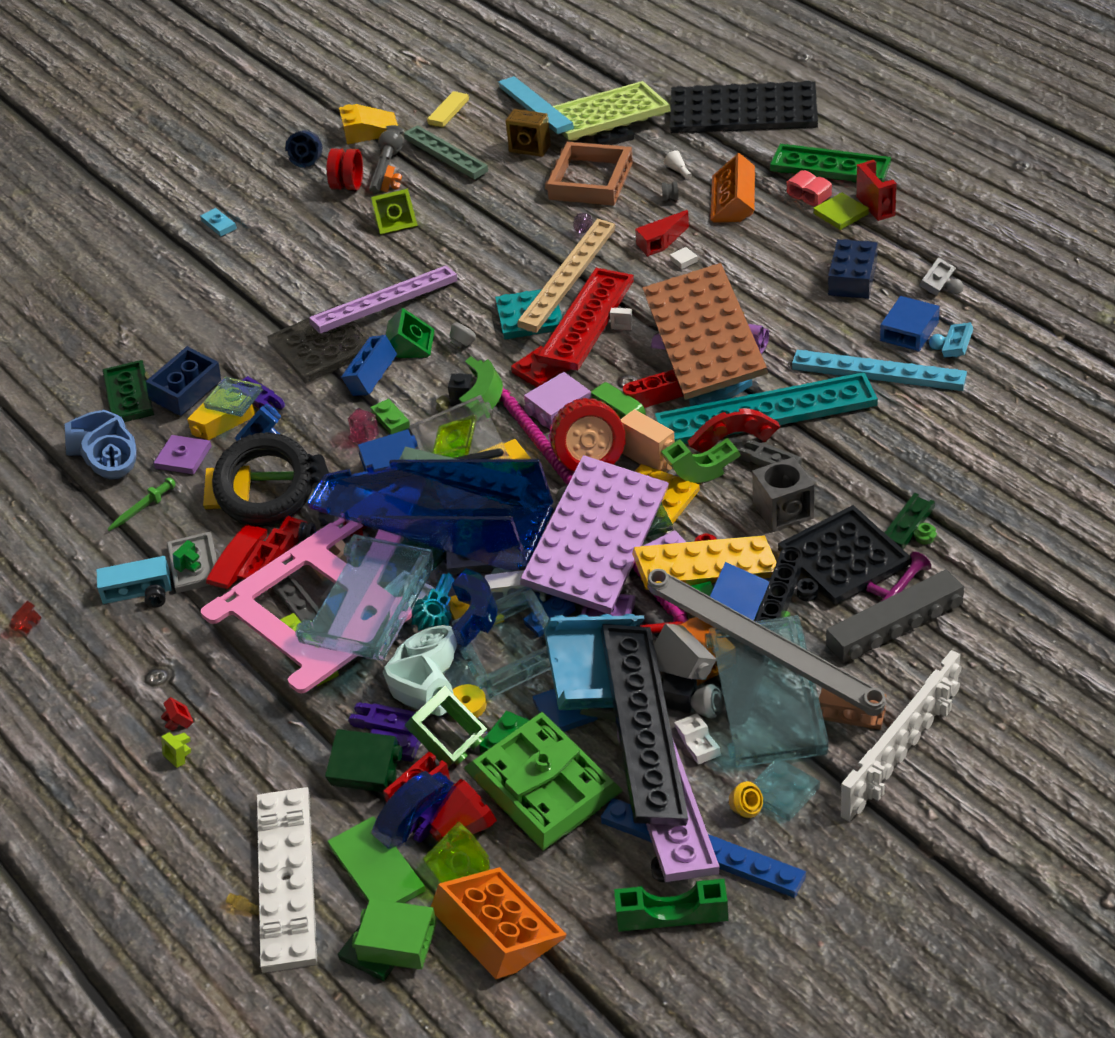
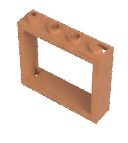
M567 142L564 149H561L560 158L556 160L554 170H551L549 181H546L545 189L548 191V199L615 206L633 164L632 147ZM571 160L617 164L607 186L561 182Z

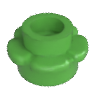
M929 523L920 524L913 533L916 541L920 544L932 543L937 535L935 532L936 528Z

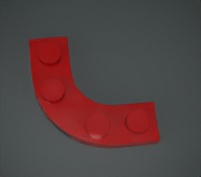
M742 408L739 409V412L729 414L723 412L714 416L702 425L687 442L691 448L700 453L708 451L726 435L734 432L750 433L766 442L780 428L778 421L759 411Z

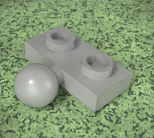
M939 257L919 285L936 296L944 286L952 294H959L964 289L961 280L949 279L956 267Z

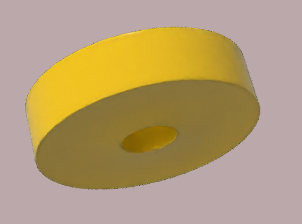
M465 684L453 689L455 697L476 718L484 713L487 703L485 693L480 687Z

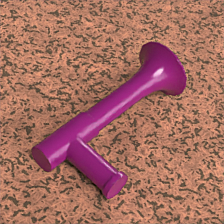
M920 552L910 553L912 557L910 567L890 591L872 582L868 584L866 591L878 595L885 600L903 591L920 570L931 569V562Z

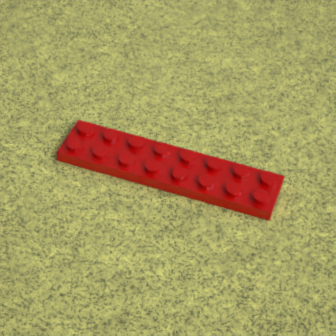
M595 268L538 355V362L578 371L609 322L611 308L619 306L634 282V275Z

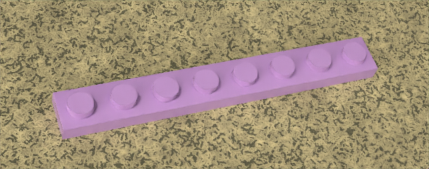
M445 265L309 317L310 325L319 333L327 332L333 328L456 282L457 274Z

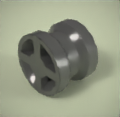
M673 181L671 184L661 183L663 202H667L669 199L678 201L677 181Z

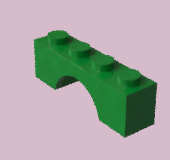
M725 879L697 881L689 891L673 897L654 896L646 892L642 886L614 889L618 931L729 921Z

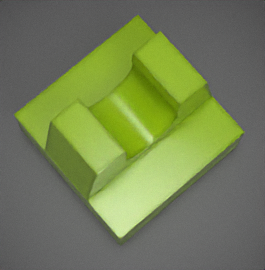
M170 732L161 736L162 755L176 768L184 765L185 756L191 753V748L186 745V743L190 742V737L186 733L173 736Z

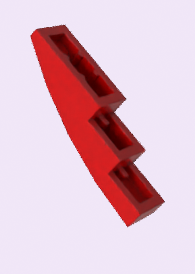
M290 516L286 517L279 529L273 528L266 541L260 540L237 575L238 578L245 580L295 547L299 542L298 529L300 523L306 521Z
M246 524L225 548L208 575L206 584L228 589L239 579L237 575L258 542L267 538V529Z

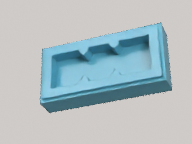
M217 208L200 215L201 221L221 237L237 229L236 224Z

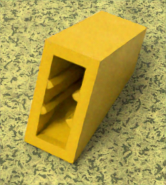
M216 389L187 420L193 436L211 440L248 421L255 413L251 399Z

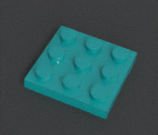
M542 289L496 296V305L504 340L554 332L562 320L559 304L538 332L535 333L519 328L518 320Z

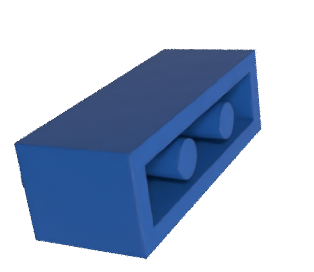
M387 336L369 337L341 376L353 396L369 395L377 382L383 377L386 369L392 364L397 353Z

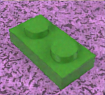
M390 399L371 407L374 417L390 434L410 428L409 420Z

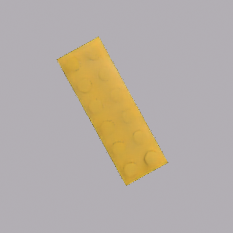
M765 535L634 547L632 551L646 590H649L648 576L654 569H663L688 585H695L710 581L715 583L725 562L760 578H771L777 563Z

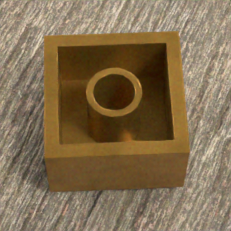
M513 109L505 120L509 152L543 157L551 146L548 114Z

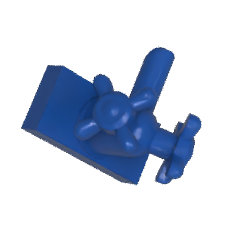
M265 404L234 439L238 441L241 438L256 433L280 434L273 427L279 421L281 415L275 408Z

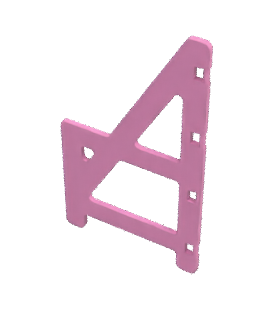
M416 474L396 479L391 485L382 488L344 513L335 522L329 523L232 587L223 596L217 597L201 608L202 617L211 624L219 623L229 615L239 618L301 667L289 676L288 683L296 692L306 693L412 617L411 610L381 589L379 583L426 486V476ZM398 486L400 487V489L397 490L396 492H394V493L391 492V491H392L393 489H395L396 487H398ZM380 514H386L359 569L352 568L328 550ZM345 521L348 523L342 528L337 527ZM289 558H293V560L287 563L286 565L283 564V562H285ZM304 565H310L348 593L323 646L319 648L313 646L253 600ZM233 595H236L235 599H233L229 603L226 602L227 599H229ZM368 611H373L377 614L367 622L362 621L365 613Z

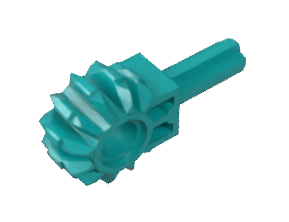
M442 574L435 590L431 588L428 596L425 595L422 599H418L411 610L412 625L418 626V631L434 626L449 625L452 614L449 610L450 606H448L451 599L448 594L454 583V578L451 577L452 574Z

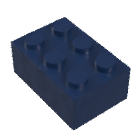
M837 239L828 275V296L869 299L877 265L878 242Z
M186 346L146 381L149 400L180 416L183 415L221 381L219 362Z

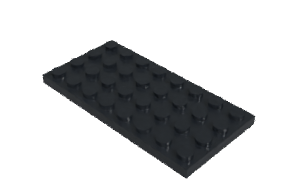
M816 81L671 87L670 133L818 128Z

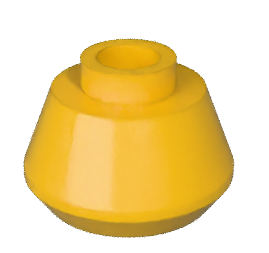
M742 782L731 791L729 805L732 811L740 816L753 818L762 809L763 796L760 789L754 783Z

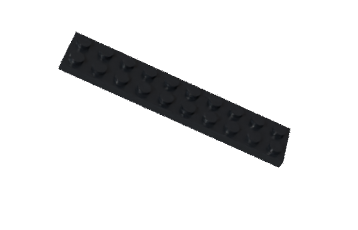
M602 624L601 637L633 821L639 824L686 826L689 818L651 628Z

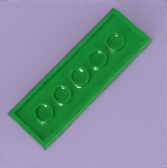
M780 143L771 161L770 171L797 174L801 170H805L816 177L857 182V164L875 160L876 176L881 182H884L891 165V157Z

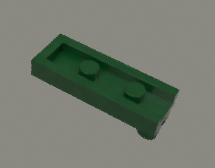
M914 493L885 531V534L904 550L913 538L914 531L920 524L924 523L935 508V501L924 500L919 497V494Z

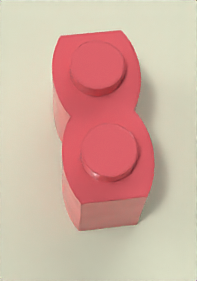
M801 170L787 181V194L816 207L832 195V184L822 177H816L808 171Z

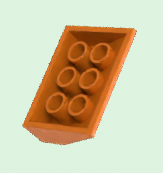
M500 867L439 883L431 907L434 908L435 916L495 979L517 973L564 940L567 935Z

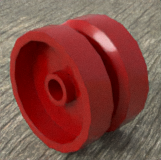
M332 148L329 151L326 173L328 185L332 190H341L344 186L347 190L360 189L363 180V159L359 149H347L345 152L342 148Z

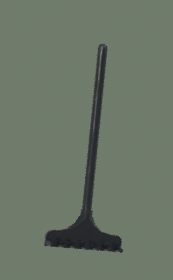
M501 448L454 458L474 463L501 457L504 451ZM307 454L310 461L309 467L312 471V487L315 491L314 498L317 502L316 509L319 514L320 526L334 522L335 503L346 490L357 486L416 475L396 469L352 479H343L329 472L324 456L321 454Z

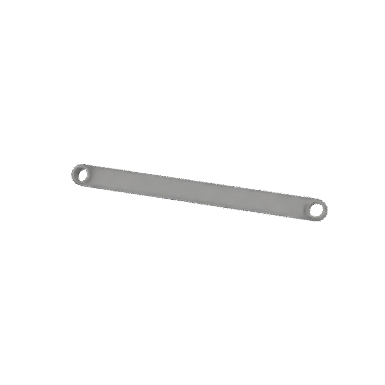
M654 569L650 572L648 588L653 595L659 596L860 708L868 715L876 716L884 710L886 697L880 689L872 687L668 574L665 570ZM870 700H875V701H877V702H879V703L873 704V703H871V702H869V701H870Z

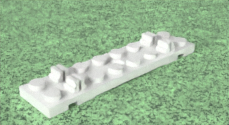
M953 650L948 653L941 662L943 667L941 671L934 670L925 681L924 686L879 741L860 760V770L858 772L852 770L842 782V818L850 822L856 813L860 814L863 811L868 799L872 800L874 798L879 801L881 796L884 795L885 784L881 782L884 779L887 780L891 776L894 766L904 760L910 746L917 744L922 731L925 728H930L935 715L941 714L946 717L948 712L951 711L952 700L949 698L951 696L954 697L960 688L958 677L962 667L959 665V653Z
M305 787L257 795L260 962L262 973L317 965L309 789ZM284 876H291V878L287 880H282Z

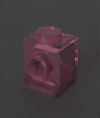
M357 408L348 417L351 435L348 436L349 440L361 444L373 440L379 434L375 414Z

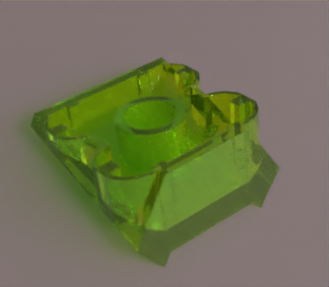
M460 822L423 858L427 867L440 883L490 869L488 854L474 835Z

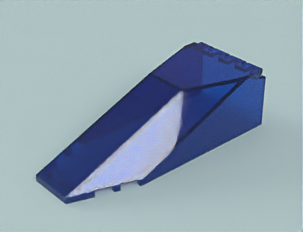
M540 459L390 460V466L374 469L373 464H370L366 467L367 471L351 474L350 469L324 474L307 503L310 509L504 570H519L520 567H527L553 512V507L550 506L553 504V499Z

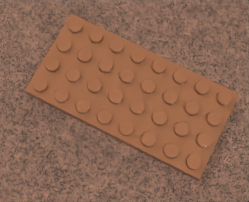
M721 263L643 287L645 298L685 400L768 374L767 366Z

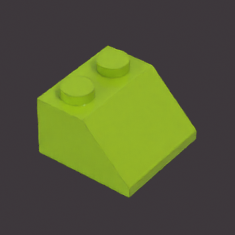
M408 189L371 197L370 204L380 235L417 226Z

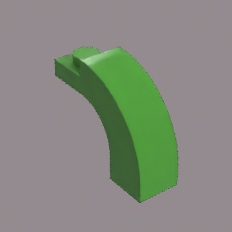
M470 356L465 362L472 374L477 378V381L459 400L468 414L479 422L498 403L502 394L503 383L489 359L483 362L482 360L477 361Z
M728 438L701 454H692L680 439L661 451L667 463L679 477L694 483L707 482L725 474L722 468L741 456L739 450Z

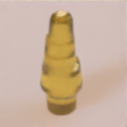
M229 893L226 903L232 905L234 909L260 916L259 906L249 902L242 895Z

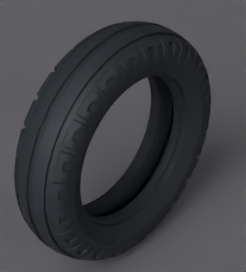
M256 433L241 438V440L234 442L222 453L214 468L212 487L217 503L232 519L253 526H270L283 522L288 516H294L308 501L313 489L308 453L299 443L282 434ZM275 456L284 459L292 466L294 471L293 480L289 488L276 499L263 503H253L240 498L234 492L233 484L237 472L243 465L255 458Z

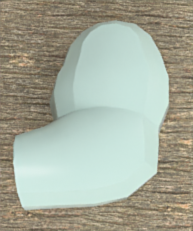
M441 625L424 629L408 638L397 648L394 656L383 670L386 683L395 699L419 711L444 686L454 694L451 684L443 675L450 668L457 648L454 628ZM439 705L431 714L441 716L447 711Z

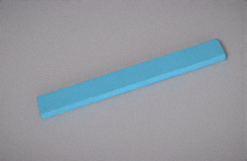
M515 76L498 81L499 87L528 111L547 113L549 128L555 133L560 134L574 129L572 121Z

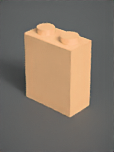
M635 409L623 417L621 421L626 433V442L622 454L639 464L663 472L671 470L672 467L667 463L661 451L675 443L674 431Z

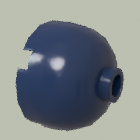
M301 130L288 137L285 151L289 155L288 159L295 166L306 168V166H311L320 159L323 147L321 140L315 133Z

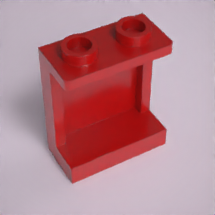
M875 160L857 164L856 197L864 206L869 208V212L877 221L895 216L897 183L893 179L881 182L876 176Z

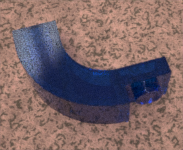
M466 568L452 583L458 600L470 605L464 615L452 627L458 644L463 647H467L480 631L489 633L498 613L497 603L487 580L479 573Z
M423 771L402 785L388 800L379 813L371 834L388 849L407 842L411 829L418 817L434 803L444 800L454 784L441 772L430 775L427 771Z

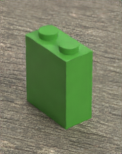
M370 898L367 909H363L361 913L359 932L356 931L354 933L352 946L356 949L358 960L422 970L437 924L434 908Z

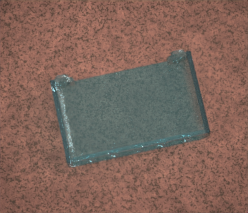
M354 534L350 542H347L344 547V556H346L347 560L346 566L313 622L304 619L297 625L295 635L298 637L299 643L383 661L432 572L433 552L429 549Z
M798 615L755 621L807 650ZM709 628V633L705 634L707 648L712 649L717 659L716 662L732 735V743H727L730 759L734 758L736 768L828 754V737L815 683L717 628Z

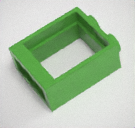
M446 686L439 690L404 725L428 751L436 756L439 762L443 760L447 763L448 767L452 763L458 766L468 756L465 751L469 747L474 750L484 740L481 735L487 730ZM439 705L471 736L453 754L422 724Z

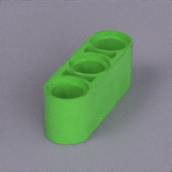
M607 382L602 383L591 391L593 399L609 405L620 419L634 409L646 415V411L640 402Z

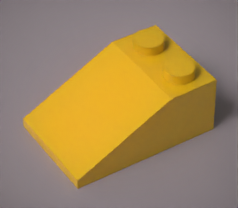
M348 104L344 107H339L347 145L379 139V136L384 131H387L386 126H398L393 112L358 104Z

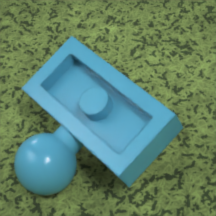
M972 323L951 325L947 337L935 334L929 339V346L935 350L942 349L944 358L965 355L973 332Z

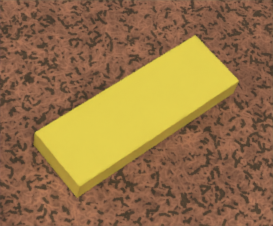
M453 91L427 118L428 124L444 127L468 102L469 94Z

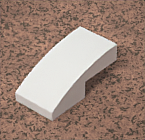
M698 714L674 722L683 743L697 764L721 756L720 747L709 735L708 726Z

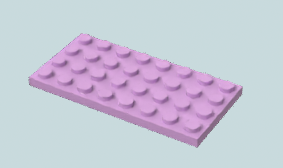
M583 455L521 577L520 585L611 615L635 562L632 555L633 548L642 546L667 492L669 482Z

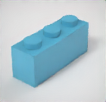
M165 556L97 569V589L103 604L145 596V589L151 585H160L165 589V592L172 591L170 570Z

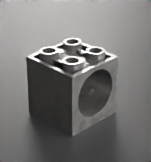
M794 457L752 470L753 505L772 532L814 519V483Z

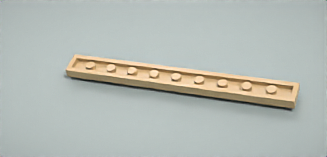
M597 218L519 318V328L530 332H538L615 231L614 223Z

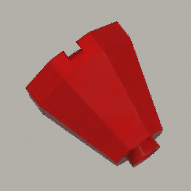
M460 779L451 787L430 821L432 829L429 832L438 843L444 841L446 844H450L489 828L497 819L487 804H483L479 794L465 780Z

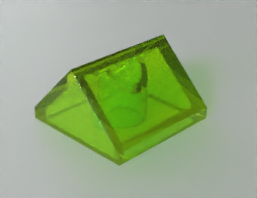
M472 415L439 426L432 453L450 458L468 455L477 416Z

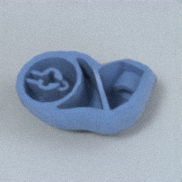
M106 410L87 413L64 424L66 456H82L86 464L95 473L107 479H119L126 476L133 469L136 462V443L134 436L126 429L122 417Z

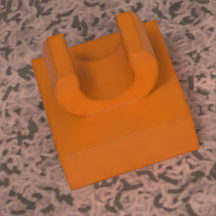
M388 165L381 187L382 191L388 192L390 186L393 189H399L400 183L395 181L401 182L402 175L394 174L395 167Z

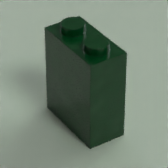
M337 729L325 777L331 786L383 792L397 778L395 768L397 761H400L402 757V746L399 744L396 736Z

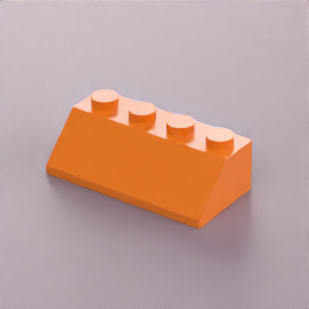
M737 153L712 176L710 220L713 223L741 222L746 217H750L755 210V165L740 153Z

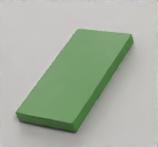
M374 816L328 840L329 847L368 903L370 898L406 903L425 892L424 884Z

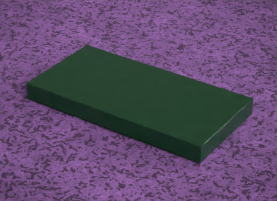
M143 360L102 369L111 413L122 417L124 422L154 415L152 401L148 398L147 378L145 376Z

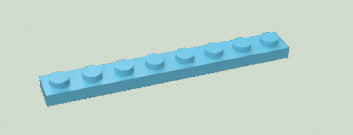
M796 350L792 362L793 370L840 376L865 372L867 378L871 380L957 391L964 390L967 378V371L808 350Z

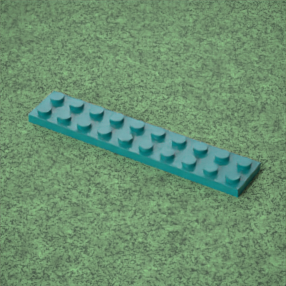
M865 372L655 413V421L674 431L675 442L680 439L684 444H687V441L702 425L723 412L729 414L739 412V409L742 408L753 409L778 421L779 425L878 406V398ZM734 432V433H731V434H728V435L739 434V433H742V432Z

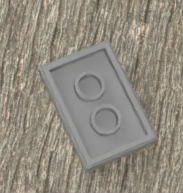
M211 531L167 542L176 593L209 586L210 584H206V579L217 562ZM187 540L195 544V551L199 555V559L196 562L200 564V567L195 572L186 568L182 572L174 569L173 553Z

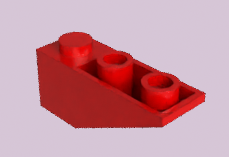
M688 210L636 228V245L647 257L664 251L689 228Z

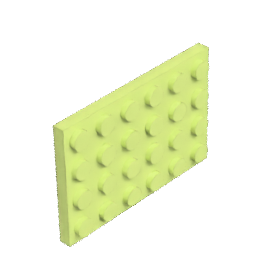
M643 81L553 106L573 122L574 129L562 133L568 140L572 141L578 140L582 136H592L603 130L610 131L617 126H627L631 122L645 121L649 117L662 116L666 112H670V104Z

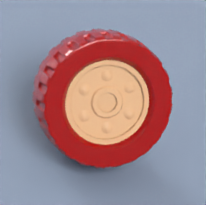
M582 398L567 403L558 411L550 425L549 439L556 458L568 470L575 472L583 455L614 465L623 453L626 433L621 419L609 405L593 398Z

